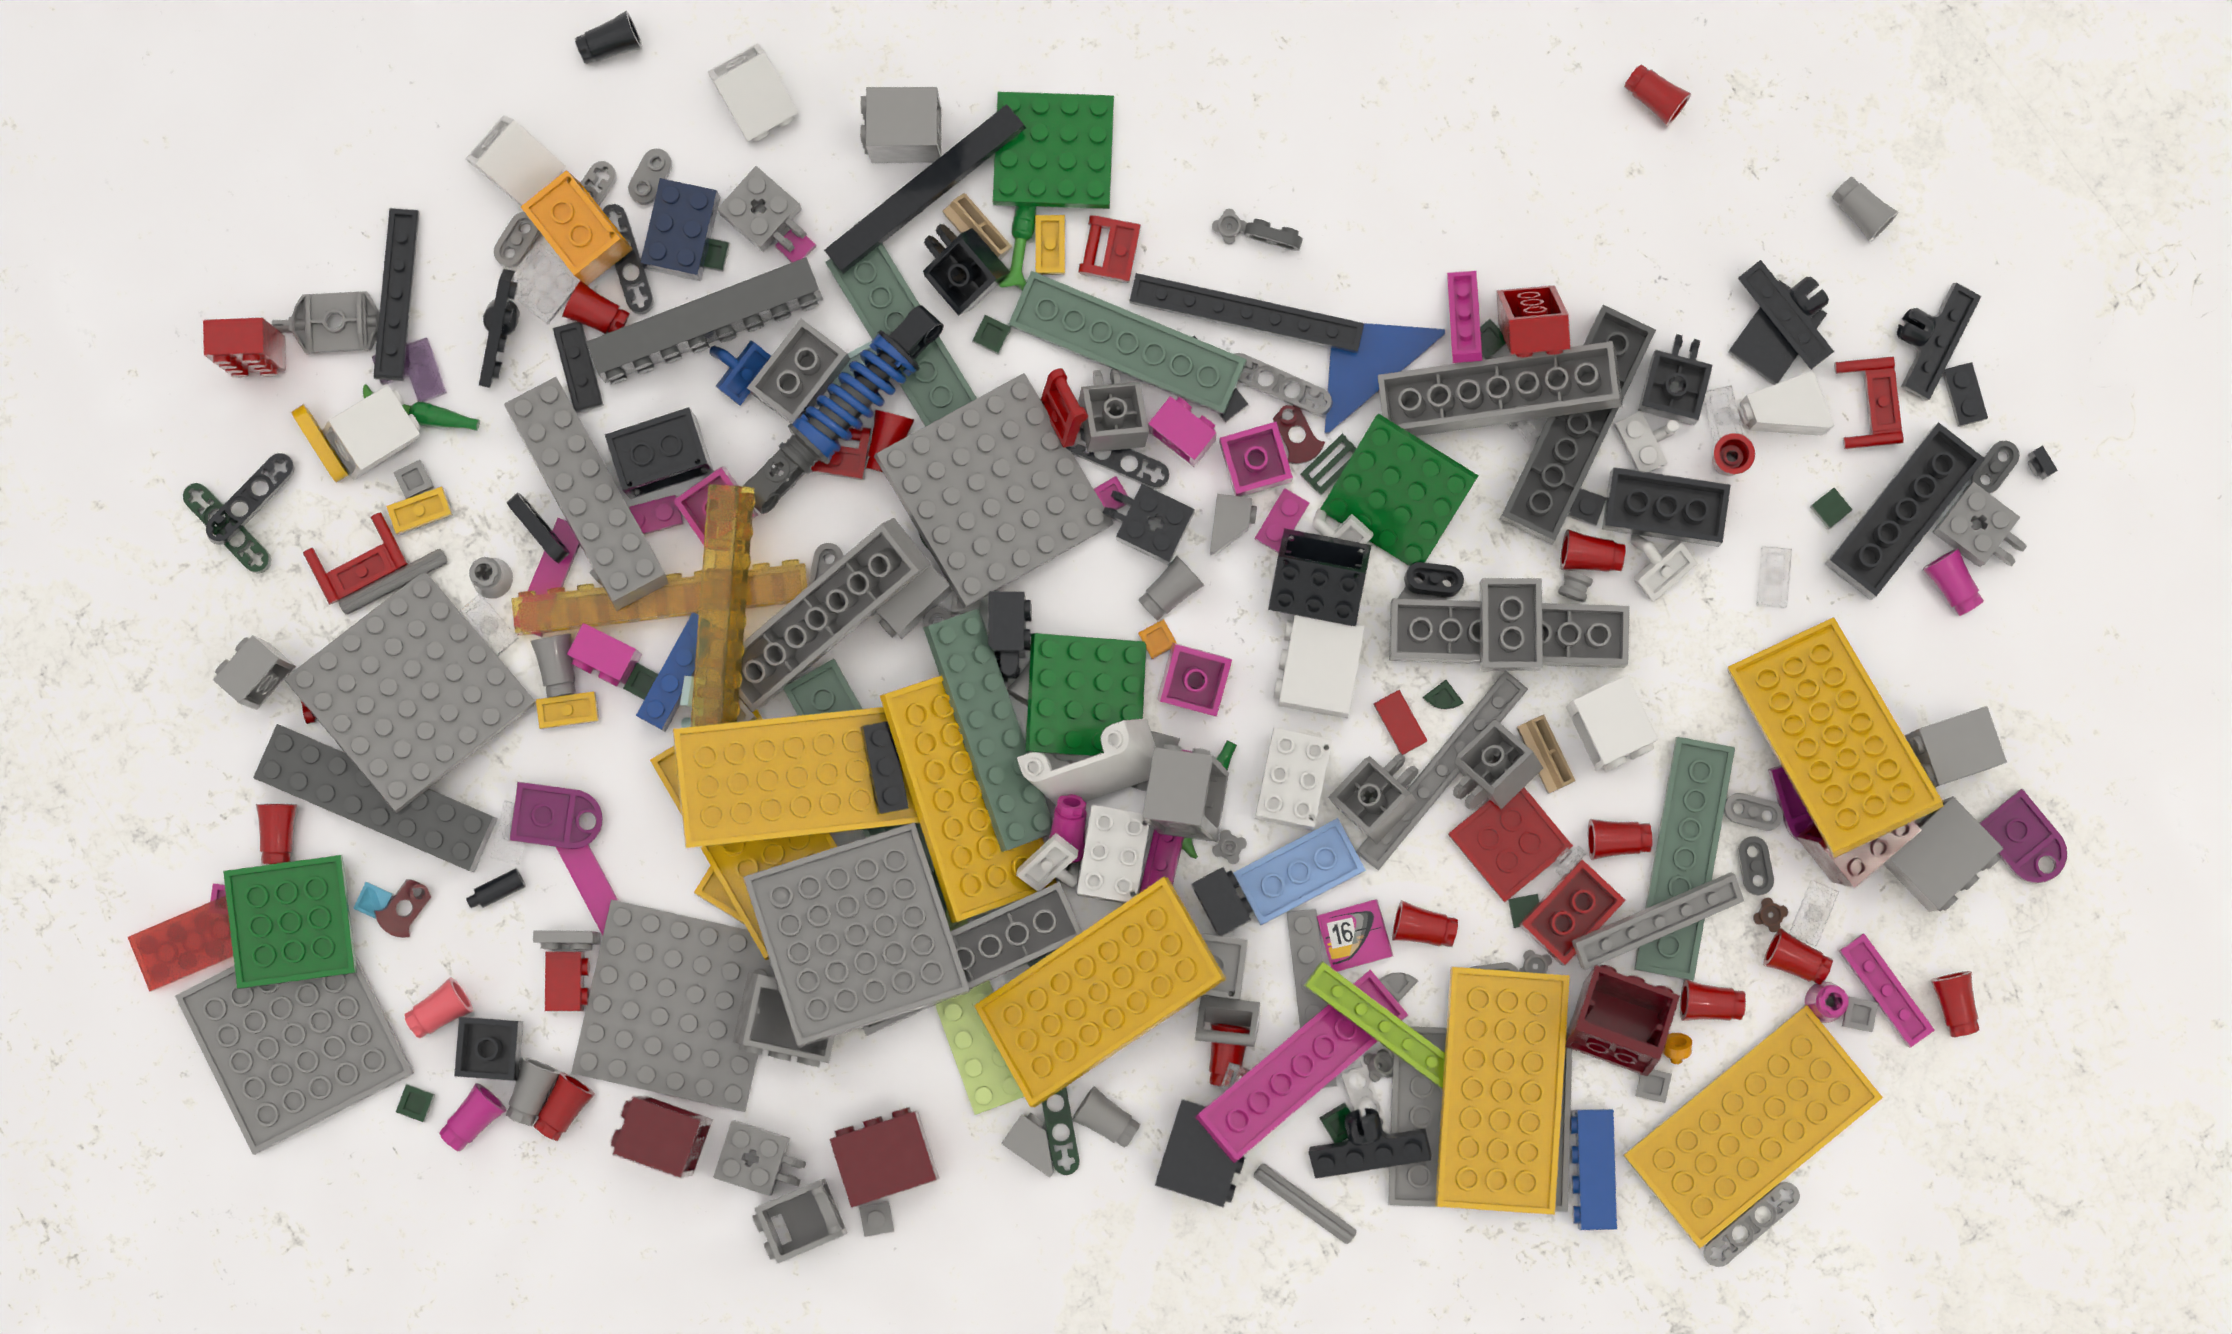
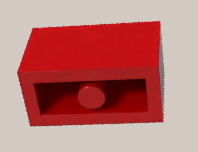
M545 952V1011H584V1005H588L589 988H584V976H589L590 970L589 958H585V952Z

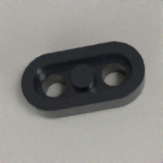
M1417 562L1412 564L1406 571L1404 583L1411 592L1416 594L1452 597L1461 590L1464 584V576L1458 568L1451 565ZM1414 577L1421 578L1423 583H1417ZM1443 580H1448L1451 586H1445Z

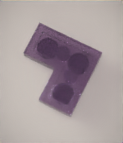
M427 337L407 344L404 378L410 377L418 402H424L447 394L430 341ZM374 355V356H372V359H373V362H374V364H375V355ZM380 380L382 385L394 382L393 380Z

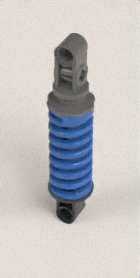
M919 305L910 311L905 320L890 335L879 330L877 332L878 335L869 345L876 354L866 349L860 352L861 360L866 366L857 361H852L849 364V368L855 378L846 372L840 373L838 379L841 386L832 383L827 387L830 394L829 398L824 395H819L816 398L820 408L807 407L805 410L807 417L803 414L792 424L788 425L792 434L790 439L786 443L782 442L778 446L780 449L743 485L741 495L761 514H766L777 505L778 501L805 473L809 474L812 471L811 467L816 462L821 461L828 465L834 453L839 452L841 449L838 439L841 437L848 441L852 438V433L849 430L850 426L855 429H861L863 422L859 417L864 415L867 418H871L874 415V411L870 407L873 403L879 407L884 405L885 400L878 391L881 389L888 395H893L896 389L889 380L893 378L900 384L906 382V376L900 368L902 366L905 368L903 372L908 377L921 369L915 359L930 343L939 337L944 325L923 305ZM782 470L784 473L779 476L778 473Z

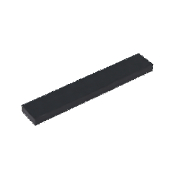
M389 208L374 379L404 381L419 210Z

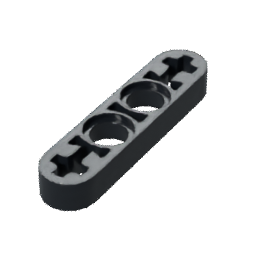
M609 204L604 207V213L608 218H610V212L615 211L617 215L622 214V217L618 219V224L621 230L627 228V231H621L620 233L624 238L630 240L631 247L633 248L631 252L614 264L626 303L634 313L639 315L646 314L652 309L654 299L644 267L640 263L641 257L628 216L620 205ZM629 265L639 268V276L633 281L626 280L623 276L624 269ZM638 286L643 297L648 296V300L644 301L643 307L639 308L637 304H632V301L636 300V294L633 288L628 291L627 287Z
M1080 427L1078 433L1081 434V440L1085 442L1084 430ZM1077 444L1075 448L1071 446L1066 447L1073 455L1152 489H1161L1169 481V470L1165 464L1132 449L1111 450L1109 458L1100 460L1096 458L1094 452H1089L1088 455L1083 453L1086 450V447ZM1133 456L1137 459L1138 466L1134 471L1128 472L1121 467V461L1124 457ZM1143 461L1148 462L1146 469L1150 471L1160 468L1164 479H1158L1156 483L1151 482V475L1143 472V478L1138 477L1137 475L1142 470Z
M283 453L271 456L209 519L205 528L208 539L218 545L229 542L292 477L294 473L292 459ZM276 462L278 464L286 462L287 472L279 471L274 476V480L277 483L273 484L271 479L264 475V473L268 472L269 476H271L276 470L274 465ZM258 481H263L269 486L267 493L262 496L255 495L252 492L253 484ZM235 503H245L248 506V512L241 517L233 515L231 509ZM226 513L236 525L232 526L231 522H229L224 528L226 533L224 536L221 534L214 536L213 526L221 527L226 522V518L223 516Z

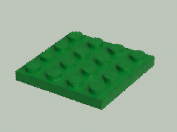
M998 92L997 111L1007 104L1022 121L1026 129L995 153L993 205L1110 209L1114 95Z
M1378 413L1320 510L1325 511L1328 516L1341 524L1353 514L1373 532V537L1369 540L1371 543L1408 566L1417 562L1425 563L1479 475Z
M1042 633L1031 634L1026 752L1096 756L1104 753L1101 736L1105 728L1124 720L1143 719L1146 662L1145 642Z
M343 855L223 871L237 989L357 973Z

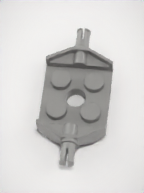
M367 291L303 294L296 303L292 317H289V320H272L271 324L280 332L289 331L293 333L307 355L310 352L371 351L377 340L379 310ZM332 314H340L343 319L341 326L336 329H331L327 325V320Z

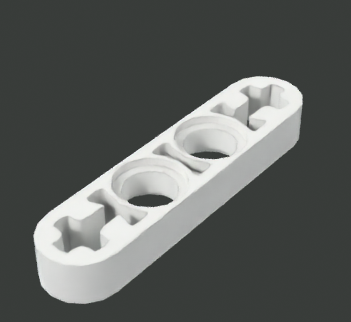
M1361 1055L1354 1061V1064L1360 1061L1361 1068H1352L1347 1073L1343 1070L1340 1073L1353 1110L1359 1109L1360 1104L1366 1100L1374 1102L1376 1111L1382 1120L1383 1131L1391 1134L1373 1082L1369 1078V1071L1364 1063L1363 1055ZM1356 1072L1362 1073L1366 1078V1084L1360 1090L1353 1089L1349 1084L1350 1076Z

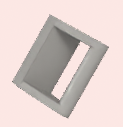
M1201 996L1195 1040L1254 1047L1260 1020V1002ZM1205 1022L1250 1027V1034L1205 1030L1204 1026Z

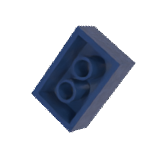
M662 178L659 179L640 262L644 269L698 281L702 280L704 261H706L709 240L712 236L717 208L720 202V195L717 190Z

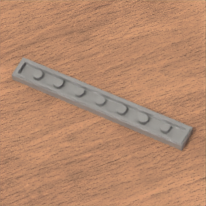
M1504 671L1407 789L1416 799L1417 803L1378 844H1375L1367 837L1356 853L1375 869L1379 870L1459 774L1460 770L1455 764L1457 755L1494 719L1501 723L1528 688L1509 672Z

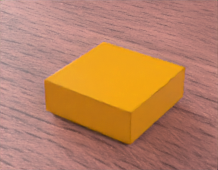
M1164 619L1138 632L1141 640L1146 644V649L1151 659L1171 650L1172 642L1177 643Z

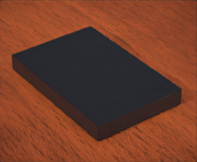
M1780 280L1778 281L1782 285V287H1784L1785 289H1790L1788 285H1786ZM1761 307L1728 351V353L1774 385L1781 380L1798 356L1795 349ZM1822 309L1813 315L1811 319L1816 329L1828 314Z

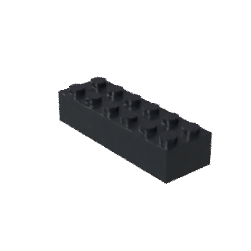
M1938 422L1931 428L1825 562V565L1870 600L1877 597L1985 458Z

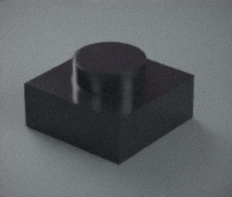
M2043 445L2027 455L2030 459L2028 461L2029 468L2035 476L2039 475L2042 480L2058 471Z
M1580 488L1568 517L1596 527L1606 497Z

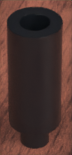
M515 868L475 888V894L467 897L466 900L471 909L478 905L484 908L525 888L526 885L519 870Z

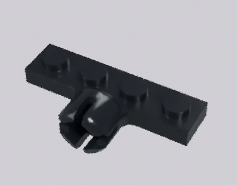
M1762 260L1738 277L1739 281L1811 370L1835 352L1811 321L1813 315L1825 307L1829 301L1823 289L1809 300L1806 297L1819 286L1814 278L1805 277L1794 287L1785 289Z
M503 269L499 278L496 297L488 304L483 315V324L489 333L479 386L487 388L491 387L494 378L499 379L503 362L498 361L499 352L504 353L508 335L515 331L519 322L520 311L512 301L515 299L518 283L513 282L515 271Z
M1956 282L1952 284L1936 316H1931L1919 308L1909 309L1905 313L1902 321L1906 324L1904 326L1898 325L1897 336L1899 339L1914 346L1917 350V355L1901 385L1902 388L1924 400H1930L1981 298L1979 294Z
M1364 1108L1366 1115L1363 1117L1361 1116L1360 1109L1351 1111L1346 1115L1344 1121L1348 1140L1309 1148L1308 1152L1315 1179L1430 1161L1432 1153L1426 1129L1387 1134L1382 1129L1379 1113L1375 1109Z

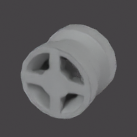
M1566 570L1564 573V585L1560 586L1558 593L1579 602H1586L1587 587L1592 585L1593 579L1586 575Z

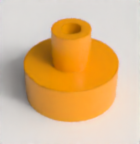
M1682 1033L1668 1034L1663 1054L1671 1059V1063L1681 1064L1683 1059L1688 1058L1692 1054V1039Z

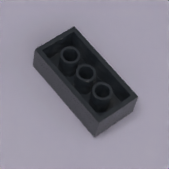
M1613 467L1610 471L1602 530L1719 547L1723 543L1731 485Z

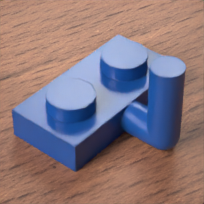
M751 340L737 358L719 346H712L710 348V355L721 360L729 367L715 387L741 406L750 394L747 387L770 359L771 355Z

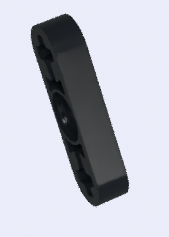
M517 492L506 502L554 561L560 563L570 554L566 546L520 493Z

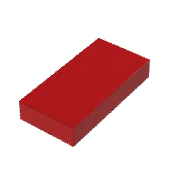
M1400 690L1373 704L1400 754L1404 755L1428 742Z

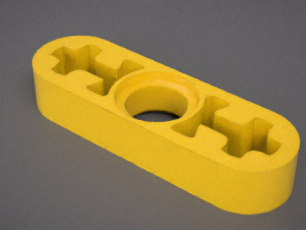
M302 404L291 411L295 421L333 480L337 483L348 476V471L308 408Z

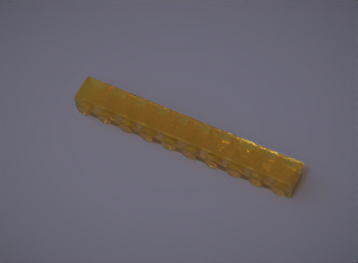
M708 484L691 727L737 722L740 713L739 692L742 684L741 665L744 655V628L747 621L745 611L746 598L749 593L747 584L748 570L751 564L752 516L755 506V488Z
M799 559L781 561L782 566L770 567V563L753 564V569L741 571L740 566L723 568V573L712 574L711 570L695 571L694 576L682 578V573L667 574L666 577L669 584L618 611L614 608L603 587L595 588L594 584L577 585V590L566 592L565 587L547 589L548 594L536 595V591H523L518 593V597L511 598L515 634L522 636L580 629L583 623L591 627L689 616L692 612L706 614L788 604L808 587L807 569L805 563L799 564Z

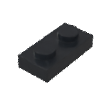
M1973 362L1945 369L1943 376L1957 426L1961 427L1987 420L1988 415Z

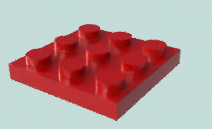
M1525 787L1502 809L1491 800L1487 801L1448 833L1449 837L1504 903L1573 847Z

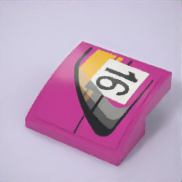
M1378 899L1317 916L1330 966L1336 972L1393 956Z

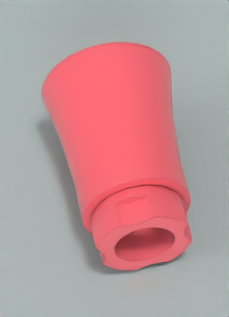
M450 977L436 991L413 1006V1009L405 1013L404 1016L410 1030L417 1038H422L451 1021L473 1012V1007L459 983Z

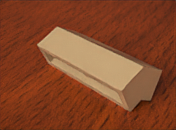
M965 193L955 198L943 210V214L960 233L973 228L1000 260L1012 248L1008 241Z
M1541 715L1517 727L1523 743L1534 752L1543 767L1538 774L1548 794L1575 782L1545 715Z

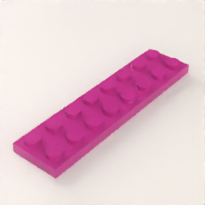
M1371 970L1353 983L1400 1020L1408 1016L1407 1012ZM1327 1005L1195 1117L1231 1161L1235 1163L1372 1047L1377 1040L1333 1007Z

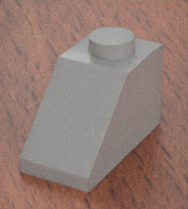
M1217 494L1210 555L1216 556L1246 533L1249 529V523L1255 524L1257 506H1251L1252 498Z
M1031 1112L1027 1117L1021 1114L1001 1144L1048 1177H1051L1054 1169L1047 1131L1042 1128L1045 1122Z

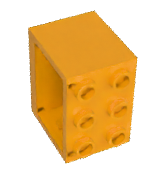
M567 170L521 206L525 214L573 275L587 286L633 250L582 183Z

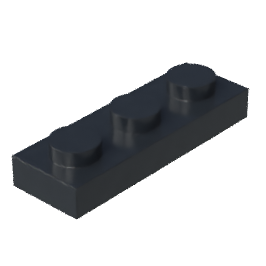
M888 721L861 726L877 814L908 809L899 756Z

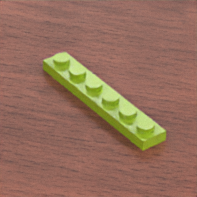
M1321 961L1303 986L1443 1090L1445 1053Z

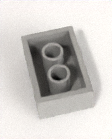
M800 319L747 389L757 399L792 424L803 414L807 417L806 408L809 406L814 407L817 404L816 398L819 395H824L827 387L834 382L851 359L847 352L803 319Z
M1482 578L1480 581V671H1540L1543 668L1542 578Z
M252 635L250 638L245 637L236 646L235 651L237 653L230 661L226 659L215 670L217 675L213 681L239 704L257 710L296 666L273 645Z

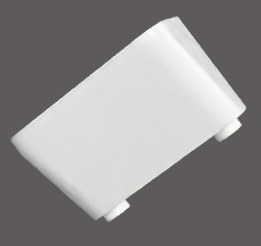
M1147 718L1124 720L1108 726L1102 732L1101 743L1104 750L1102 754L1075 763L1072 760H1061L1056 757V754L1040 752L1028 753L1017 757L1023 776L1057 805L1058 798L1061 796L1077 795L1086 802L1148 781L1154 747L1156 748Z

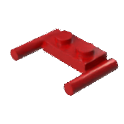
M1894 356L1835 362L1834 369L1836 374L1865 371L1870 430L1872 435L1843 437L1844 449L1903 443L1904 437L1901 425Z
M381 512L371 516V520L383 544L328 573L325 572L314 548H309L303 552L329 605L407 565Z

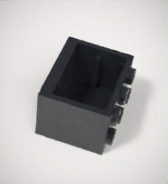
M690 407L605 434L622 491L630 499L714 472L697 417ZM636 490H640L638 495L635 494Z
M1284 528L1268 610L1356 627L1371 545Z
M1181 1099L1155 1186L1224 1207L1225 1201L1229 1203L1232 1201L1236 1185L1231 1184L1234 1173H1241L1245 1156H1242L1233 1163L1195 1117L1206 1106Z

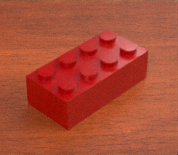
M1555 285L1496 290L1498 325L1510 354L1523 358L1533 356V352L1557 355L1563 353V350L1570 349L1569 314Z
M263 317L203 320L204 356L218 365L219 368H222L226 373H231V377H248L249 372H260V376H277L278 371H286V337Z

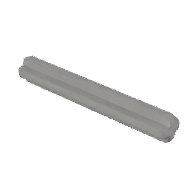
M437 549L340 599L339 605L341 610L345 614H350L406 585L416 576L429 573L447 563L444 552L441 549Z
M1261 1164L1254 1173L1256 1180L1345 1244L1350 1243L1356 1235L1357 1231L1355 1228L1266 1164Z

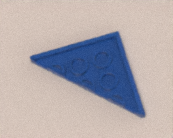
M1364 323L1358 353L1331 347L1327 391L1332 397L1333 405L1326 414L1324 434L1332 432L1333 429L1379 391L1378 375L1404 370L1436 341L1445 335V329Z

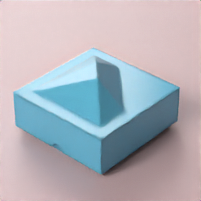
M365 882L353 909L375 918L374 910L385 908L394 894Z

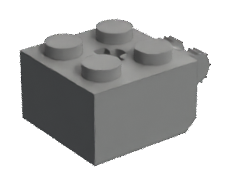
M757 166L750 171L717 208L721 217L762 252L774 240L789 252L795 248L789 239L780 234L786 226L797 237L803 239L807 235L793 221V218L802 209L800 203ZM764 204L766 211L763 214L759 211L756 214L753 213L755 212V206Z
M1111 369L1110 381L1112 384L1103 385L1101 371L1094 370L1092 376L1094 386L1081 387L1078 399L1080 407H1084L1088 414L1087 420L1082 423L1087 453L1145 447L1149 427L1140 382L1121 383L1119 370Z
M1975 482L1970 483L1964 489L1932 532L1952 548H1959L1960 553L1979 567L1985 565L1992 555H1995L2007 565L2013 566L2016 562L2013 556L1999 547L2003 540L2016 550L2022 552L2027 547L2022 540L2010 532L2021 517ZM1971 519H1978L1981 522L1982 528L1974 530L1972 528L1974 523L1971 522Z
M1494 719L1457 755L1455 764L1464 778L1454 787L1453 796L1461 800L1471 792L1465 800V806L1468 809H1475L1487 798L1502 809L1543 767L1530 748Z
M1402 754L1395 756L1384 768L1371 756L1365 758L1328 797L1335 807L1375 844H1378L1417 803L1406 787L1415 779L1419 769L1411 766L1397 780L1392 777L1405 762L1406 758ZM1371 797L1376 799L1373 803L1369 802Z
M732 1120L713 1178L771 1196L777 1180L795 1186L800 1184L801 1180L797 1177L780 1173L783 1162L799 1169H805L807 1162L785 1155L791 1138ZM755 1150L757 1152L755 1156H759V1162H755L750 1166L747 1164L748 1160H745V1154Z

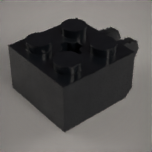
M939 224L936 227V232L947 247L944 248L933 236L928 235L924 239L926 248L929 249L935 259L923 270V273L956 314L960 316L973 309L1010 271L973 228L961 233L957 237L945 224Z
M1676 334L1671 353L1655 350L1652 354L1638 411L1642 410V412L1695 425L1700 418L1713 365L1696 360L1700 346V340L1694 339L1691 342L1688 358L1678 356L1683 343V335ZM1676 381L1679 383L1678 387L1682 388V391L1674 393L1669 388V385Z
M1141 484L1134 499L1113 490L1111 497L1115 501L1130 507L1126 516L1111 507H1105L1102 512L1122 523L1116 535V540L1169 566L1193 518L1195 509L1144 484ZM1156 518L1160 519V524L1164 525L1163 528H1156L1155 531H1151L1148 521H1154Z
M989 591L988 645L993 650L995 657L1000 658V668L1003 676L1010 679L1018 674L1019 658H1026V651H1030L1031 630L1026 629V621H1032L1031 600H1026L1025 592Z

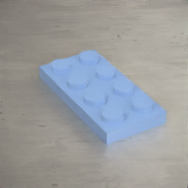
M1337 818L1239 869L1233 874L1260 925H1263L1366 870L1341 822Z

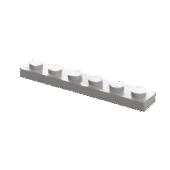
M1730 872L1572 940L1581 968L1587 970L1742 903L1744 899L1736 875Z
M1316 909L1287 912L1300 1028L1327 1006L1325 1001L1303 986L1322 961ZM1336 1077L1324 1087L1337 1086Z

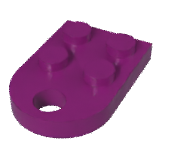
M1782 765L1768 769L1778 804L1783 811L1786 829L1795 840L1799 841L1796 837L1810 826L1813 820Z
M517 782L509 841L568 849L584 847L591 843L601 830L603 820L601 808L591 795L581 790ZM585 812L593 814L596 819L595 826L590 830H585L579 825V817Z
M2023 789L2018 790L1979 822L2003 847L1998 855L2018 878L2030 883H2042L2055 878L2063 870L2067 861L2066 843L2060 833ZM2043 856L2051 858L2054 863V868L2050 873H2043L2039 869L2038 863Z

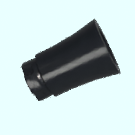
M627 10L612 20L588 30L584 35L575 38L577 49L585 64L595 60L598 62L627 51L642 49L637 29Z

